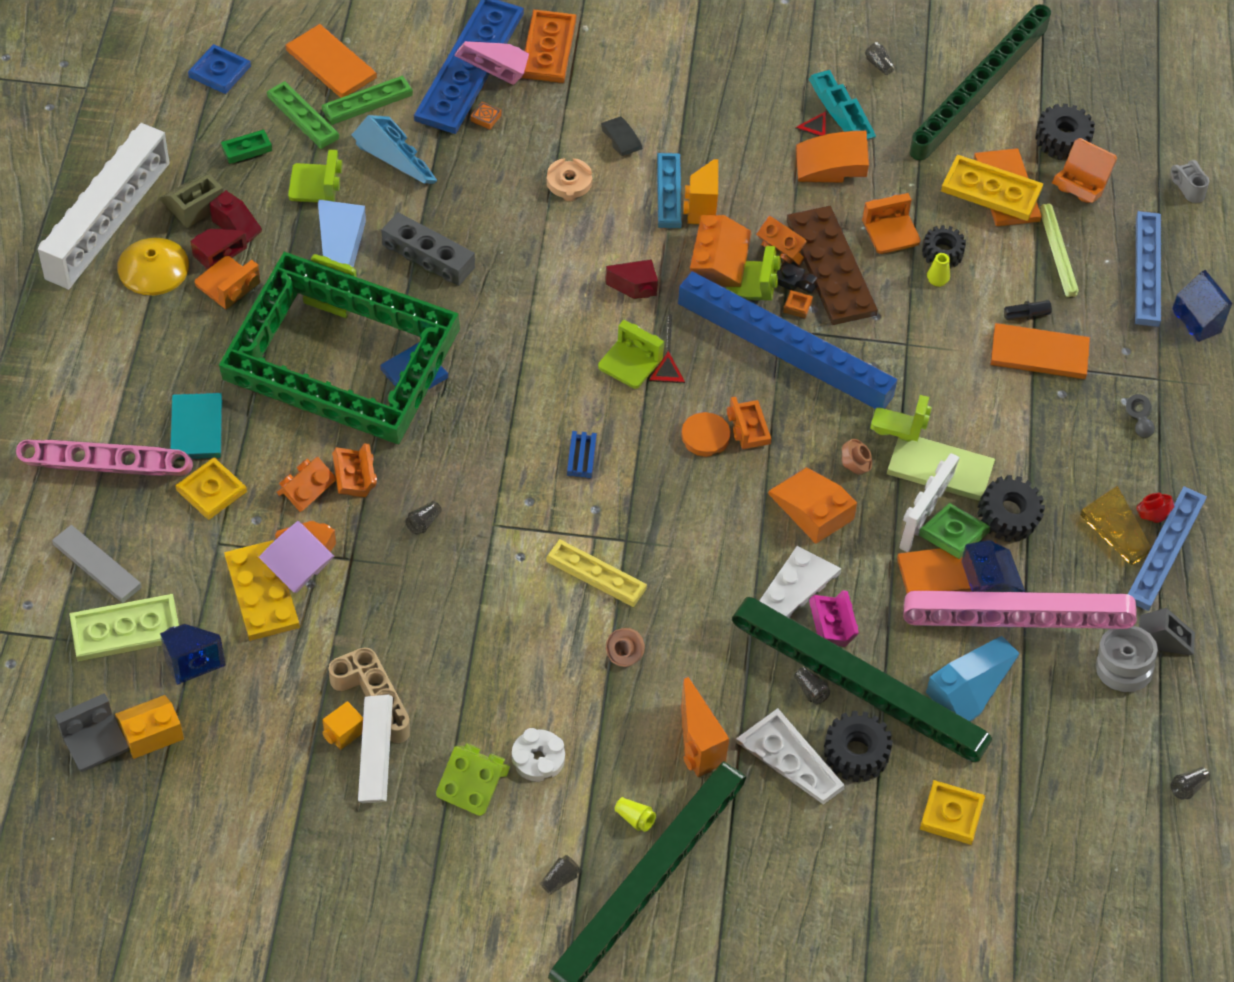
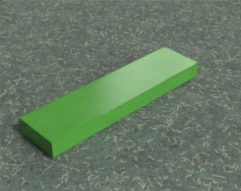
M402 75L322 105V111L330 124L334 125L413 96V90Z
M285 81L267 91V97L320 149L339 139V133Z

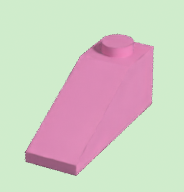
M465 41L455 56L514 85L524 74L529 53L511 44Z

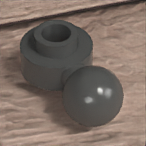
M1142 394L1131 396L1126 403V410L1132 418L1138 420L1135 426L1137 435L1142 438H1148L1155 431L1154 423L1147 419L1152 411V404ZM1138 405H1144L1142 411H1136Z

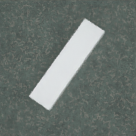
M390 695L368 696L364 700L358 801L361 803L387 801L393 697Z

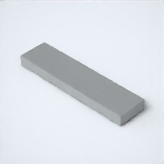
M70 525L52 540L53 545L121 603H124L142 588L141 583L73 525Z

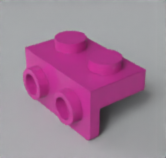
M842 590L835 598L813 595L809 599L818 635L842 647H846L858 635V625L848 591Z

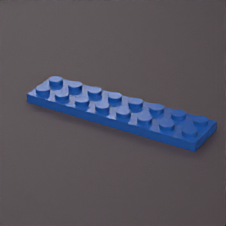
M480 0L414 114L415 122L450 133H457L490 73L456 57V52L465 41L507 44L524 14L523 7L499 0Z

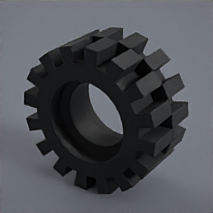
M941 225L940 229L937 226L933 227V231L930 229L924 238L922 247L923 258H926L927 263L931 261L933 263L937 254L944 253L949 256L950 269L952 265L954 267L958 266V262L961 263L966 247L964 235H959L960 231L958 229L952 231L953 227L951 226L948 229H945V225ZM944 244L951 247L952 249L942 250L939 249L936 245Z

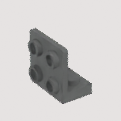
M105 693L55 715L59 732L80 772L129 751V745L112 715L110 703Z

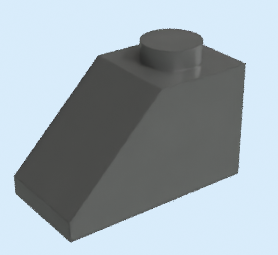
M1168 608L1140 615L1139 627L1151 634L1156 641L1159 651L1183 655L1194 654L1195 632Z

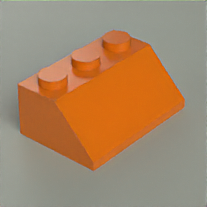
M701 215L690 271L722 287H741L752 234L751 230L725 215Z

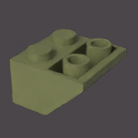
M210 174L199 175L161 196L160 201L188 228L211 215L209 203L223 193V188Z

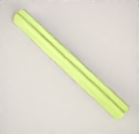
M1042 204L1040 209L1042 221L1065 295L1067 297H1075L1079 290L1053 206L1051 204Z

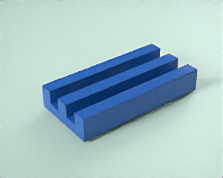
M572 431L567 476L592 478L597 433L587 435V432H582L581 435L577 434V431ZM576 441H581L578 468L573 470ZM586 442H591L587 471H582Z

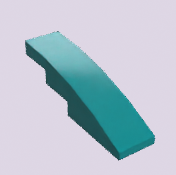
M830 70L810 76L809 81L819 99L844 132L866 131L867 140L876 137L857 98H850L844 84L838 85Z

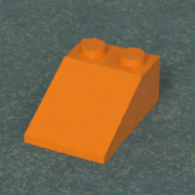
M807 467L768 492L774 501L815 544L853 521L855 517L857 502L844 488Z
M686 677L683 681L681 699L684 762L690 771L693 770L699 778L715 770L723 761L726 762L729 737L690 678Z

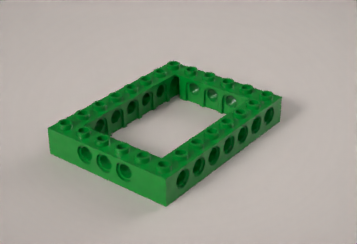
M284 251L219 363L222 379L226 382L399 445L460 330L459 313ZM298 293L420 337L421 340L416 350L410 354L408 365L404 372L401 371L399 374L400 379L394 391L389 393V406L376 402L375 398H365L354 394L353 390H343L331 385V382L326 381L324 383L309 377V374L304 373L302 375L287 369V366L282 365L280 367L262 358Z

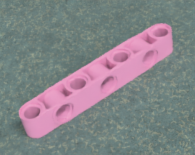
M23 440L16 448V455L27 465L54 469L156 476H184L193 467L191 458L185 452L159 447L59 440ZM30 447H34V456L28 459L25 458V451ZM81 450L85 451V458L80 462H75V454ZM129 454H134V463L125 465V457ZM177 458H185V465L182 468H174V462Z

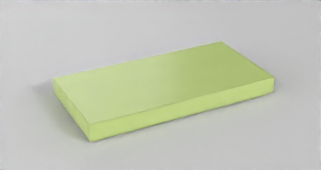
M898 437L887 474L926 485L930 476L935 477V471L940 461H946L950 453L960 458L955 474L945 491L980 501L987 488L995 459L919 437L918 442H907Z
M173 594L69 613L77 662L182 642Z

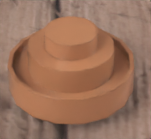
M851 439L843 444L841 460L846 469L857 475H863L871 470L872 456L866 445L857 439Z
M632 628L615 630L606 641L607 655L618 666L627 667L636 664L644 654L645 644L643 638Z

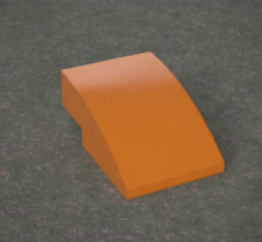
M847 131L832 133L797 144L798 182L843 183L844 177H867L869 168L867 132Z

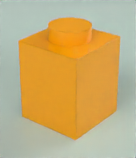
M348 701L322 719L323 736L330 744L334 743L340 750L362 735L363 716Z

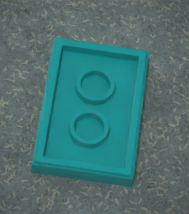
M222 393L172 395L171 449L181 450L191 459L221 458Z

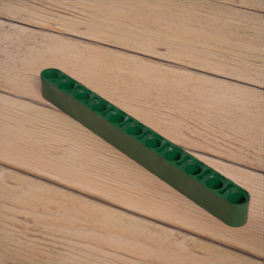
M1043 4L1035 5L914 132L909 154L913 159L920 161L927 159L1047 31L1051 16V10L1048 6Z
M746 597L732 616L733 624L742 631L968 761L979 762L992 742V737L986 730L753 597Z
M725 761L716 768L555 963L548 975L550 981L584 982L737 795L746 781L747 776Z

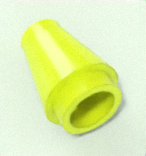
M937 254L927 272V278L934 286H944L950 280L949 256L947 254Z
M624 797L620 798L615 805V812L619 813L637 831L642 830L646 832L655 822L656 813L649 806L625 799Z

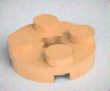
M565 158L559 159L548 168L547 187L555 195L563 197L564 200L574 201L577 197L586 194L592 187L591 168L579 159L573 158V161H565ZM565 177H568V178L574 177V179H573V180H566Z

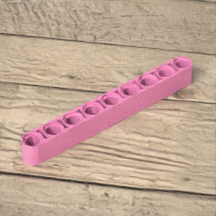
M911 591L905 596L903 615L904 620L911 625L1128 629L1133 627L1137 621L1136 601L1127 594Z

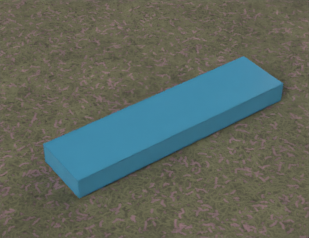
M657 153L658 228H681L680 154Z

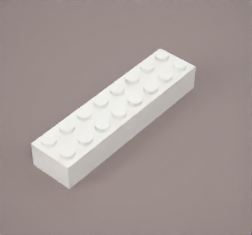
M140 123L135 130L131 131L125 143L118 147L112 159L105 163L103 170L98 176L92 179L90 186L85 192L79 195L72 208L66 211L63 219L53 227L50 235L40 243L38 253L45 280L68 290L71 288L170 164L165 132Z

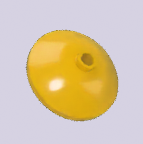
M147 238L131 244L122 252L118 260L117 270L121 282L131 291L142 295H160L174 290L185 280L189 271V260L185 250L179 244L164 238Z

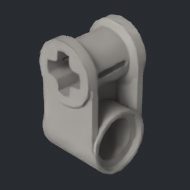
M1190 160L1185 165H1173L1171 167L1172 180L1180 188L1185 198L1192 203L1202 202L1206 196L1209 178L1202 171L1198 162Z

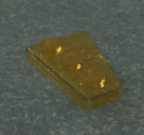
M1118 486L1081 510L1080 516L1129 564L1133 565L1149 554L1152 547Z

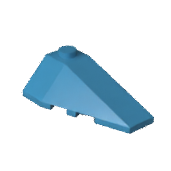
M368 115L352 133L356 140V145L361 150L367 151L422 183L434 184L437 181L425 162L415 157L416 149L405 142L407 136L390 117Z
M1000 636L948 663L930 676L926 694L933 701L971 722L981 715L987 702L994 695L1000 682L1005 678L1018 658L1019 652L1003 636Z

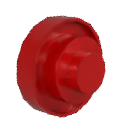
M1152 493L1144 497L1143 501L1137 505V512L1140 518L1159 523L1167 519V516L1175 507L1172 496L1168 494Z

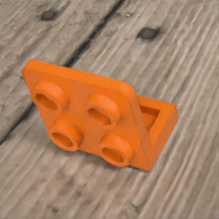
M1078 138L1073 144L1063 170L1055 175L1052 184L1058 186V189L1063 192L1078 196V199L1083 202L1093 203L1102 196L1117 157L1113 153Z
M909 193L865 202L862 222L877 253L884 254L920 245L921 239L909 216L912 201Z
M225 256L195 279V286L224 309H228L261 283L259 265L256 262L250 260L242 266L230 256Z

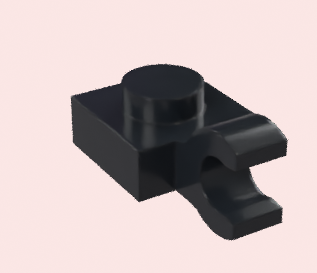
M784 261L780 270L776 273L777 285L794 291L798 287L807 293H812L816 288V285H814L817 279L816 276L805 274L804 269Z

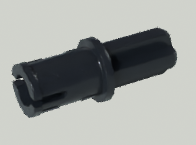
M1049 300L1032 303L1025 301L1024 304L1004 308V317L1007 320L1021 318L1030 320L1035 316L1050 315L1052 313V306Z

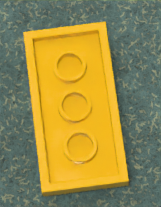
M957 154L942 184L941 192L1028 221L1044 183Z
M274 540L224 552L249 641L300 628L288 586L259 558Z

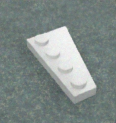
M950 453L946 461L941 460L935 471V477H929L925 485V492L920 491L914 502L915 507L908 508L903 519L906 525L900 549L909 552L912 547L914 534L919 535V530L923 527L927 515L930 516L938 497L941 498L954 476L960 457Z
M797 546L760 599V602L790 618L796 609L803 607L810 597L825 588L832 578L835 579L839 576L841 568Z
M778 708L736 738V742L823 805L844 790V784Z

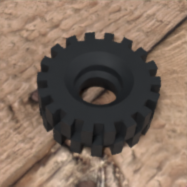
M1063 103L1062 107L1059 104H1055L1053 109L1049 106L1039 117L1035 134L1036 144L1038 147L1042 146V152L1048 151V156L1052 158L1056 155L1058 160H1062L1063 157L1068 159L1075 140L1081 138L1090 143L1092 142L1095 123L1091 121V115H1085L1086 111L1084 109L1077 110L1076 105H1073L1071 108L1068 107V104ZM1059 128H1066L1072 132L1066 133L1059 130Z
M1007 475L1004 480L1002 476L998 477L995 482L992 481L978 502L977 508H980L977 512L978 517H983L981 521L990 526L989 534L992 531L995 532V538L999 540L1002 536L1005 537L1006 542H1010L1013 537L1015 542L1020 541L1022 537L1026 539L1033 533L1043 518L1044 514L1042 513L1045 510V505H1041L1044 500L1043 496H1037L1039 490L1037 487L1032 489L1030 481L1027 480L1026 483L1021 482L1022 477L1017 476L1015 480H1012V475ZM1011 501L1019 507L1020 513L1013 514L1008 512L1004 508L1003 502Z
M852 711L850 717H848L847 713L841 714L840 720L836 717L832 722V726L829 725L825 738L823 753L824 757H827L826 763L828 767L833 765L832 771L836 775L841 772L842 778L847 780L848 776L853 777L852 782H858L859 777H863L864 782L870 781L871 774L874 778L878 777L880 770L883 772L886 769L893 744L891 732L886 731L887 725L884 722L878 724L879 718L874 715L872 719L868 718V712L863 711V715L858 716V711ZM858 741L868 747V751L864 754H855L847 748V745L850 742Z

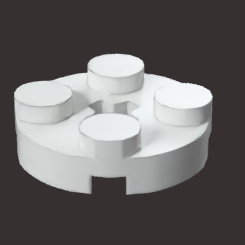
M535 728L525 730L524 734L517 738L512 747V762L516 767V771L523 778L530 781H544V778L550 776L553 778L564 766L565 750L563 740L546 730H537ZM541 751L545 757H539L536 760L534 759L533 752Z

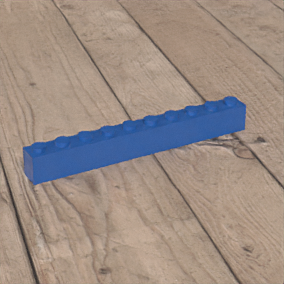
M693 271L679 286L678 304L874 409L877 407L885 409L893 399L898 380L893 376Z

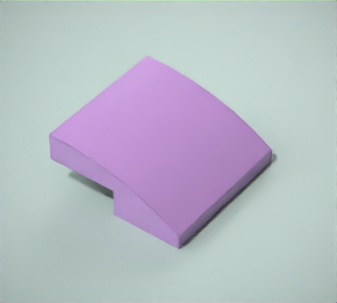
M297 521L259 556L294 593H297L314 574L318 575L334 557L300 521Z

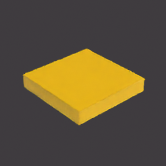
M214 457L175 485L176 491L208 520L247 492V487Z
M933 780L919 830L972 845L985 795Z

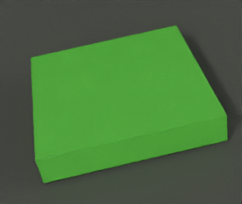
M949 503L920 528L919 536L960 559L989 533L990 526Z

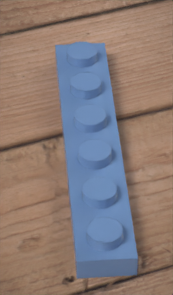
M1138 211L1136 215L1135 324L1159 327L1161 322V214Z
M1183 487L1174 504L1175 507L1165 521L1128 595L1135 599L1136 606L1147 611L1150 610L1207 496Z

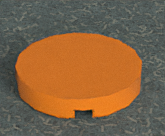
M702 412L690 416L684 422L681 438L682 442L685 443V447L690 452L708 457L725 450L729 444L731 432L728 423L722 417L714 413Z

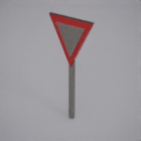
M826 109L818 116L798 125L795 129L815 136L825 135L828 110Z
M671 314L667 316L666 355L649 381L685 383L671 356Z

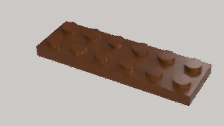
M831 205L787 214L786 221L789 228L806 240L800 253L805 258L804 262L809 273L817 277L814 285H816L817 292L831 324L837 325L877 316L878 309Z

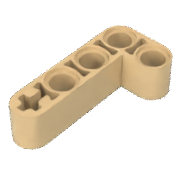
M360 648L332 660L328 669L330 684L333 689L345 691L360 685L366 697L390 695L393 697L390 741L393 743L406 741L410 736L409 716L376 653L370 648ZM369 663L367 666H362L361 664ZM345 673V675L338 676L337 674ZM376 683L381 684L379 686H372V684Z

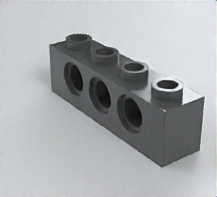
M399 212L381 229L382 245L388 250L399 253L407 260L423 266L427 271L438 274L448 282L459 286L475 269L474 252Z

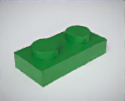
M263 129L221 142V148L228 163L232 164L271 152L272 144Z

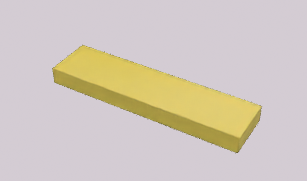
M559 539L546 557V562L632 607L636 605L647 588V584L561 539Z

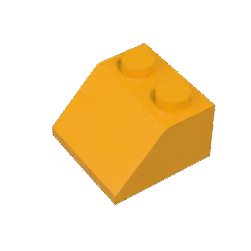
M713 159L690 176V185H685V199L688 200H684L683 214H688L687 224H700L701 215H716L718 159Z
M166 695L115 714L133 759L184 740L181 723L171 701Z

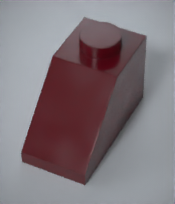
M227 190L209 203L212 222L222 229L243 230L246 234L247 244L262 232L261 226L244 202Z
M208 229L190 241L193 257L207 270L225 256L233 258L247 249L246 234L243 230Z
M652 259L606 266V285L633 299L657 296L658 279Z

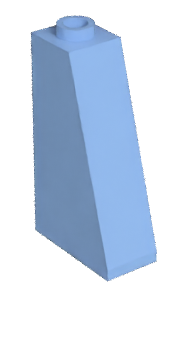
M319 200L318 209L323 256L354 267L366 223L365 206Z

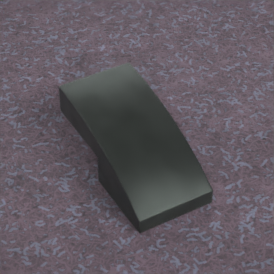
M620 116L601 123L602 131L612 139V146L620 155L624 156L643 149L637 135L623 117Z

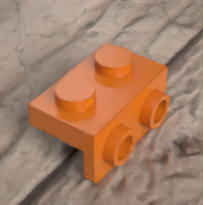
M769 216L756 234L763 241L761 245L764 248L765 246H775V250L781 253L780 258L790 264L794 262L800 266L805 259L799 253L806 243L805 238Z
M731 397L730 407H727V416L729 421L734 423V437L736 441H740L742 450L770 445L771 436L759 401L755 400L738 404L737 398Z
M364 443L359 451L336 447L332 452L338 494L366 498L377 483V476L374 474L373 468L374 457L371 454L370 444Z
M318 456L311 461L308 458L296 467L299 471L296 475L292 476L289 474L279 483L281 488L276 493L279 496L284 494L299 512L309 506L336 481V476Z

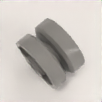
M1140 627L1109 629L1102 635L1099 644V654L1096 662L1098 677L1110 688L1122 692H1134L1144 688L1151 682L1158 652L1156 641L1150 633Z

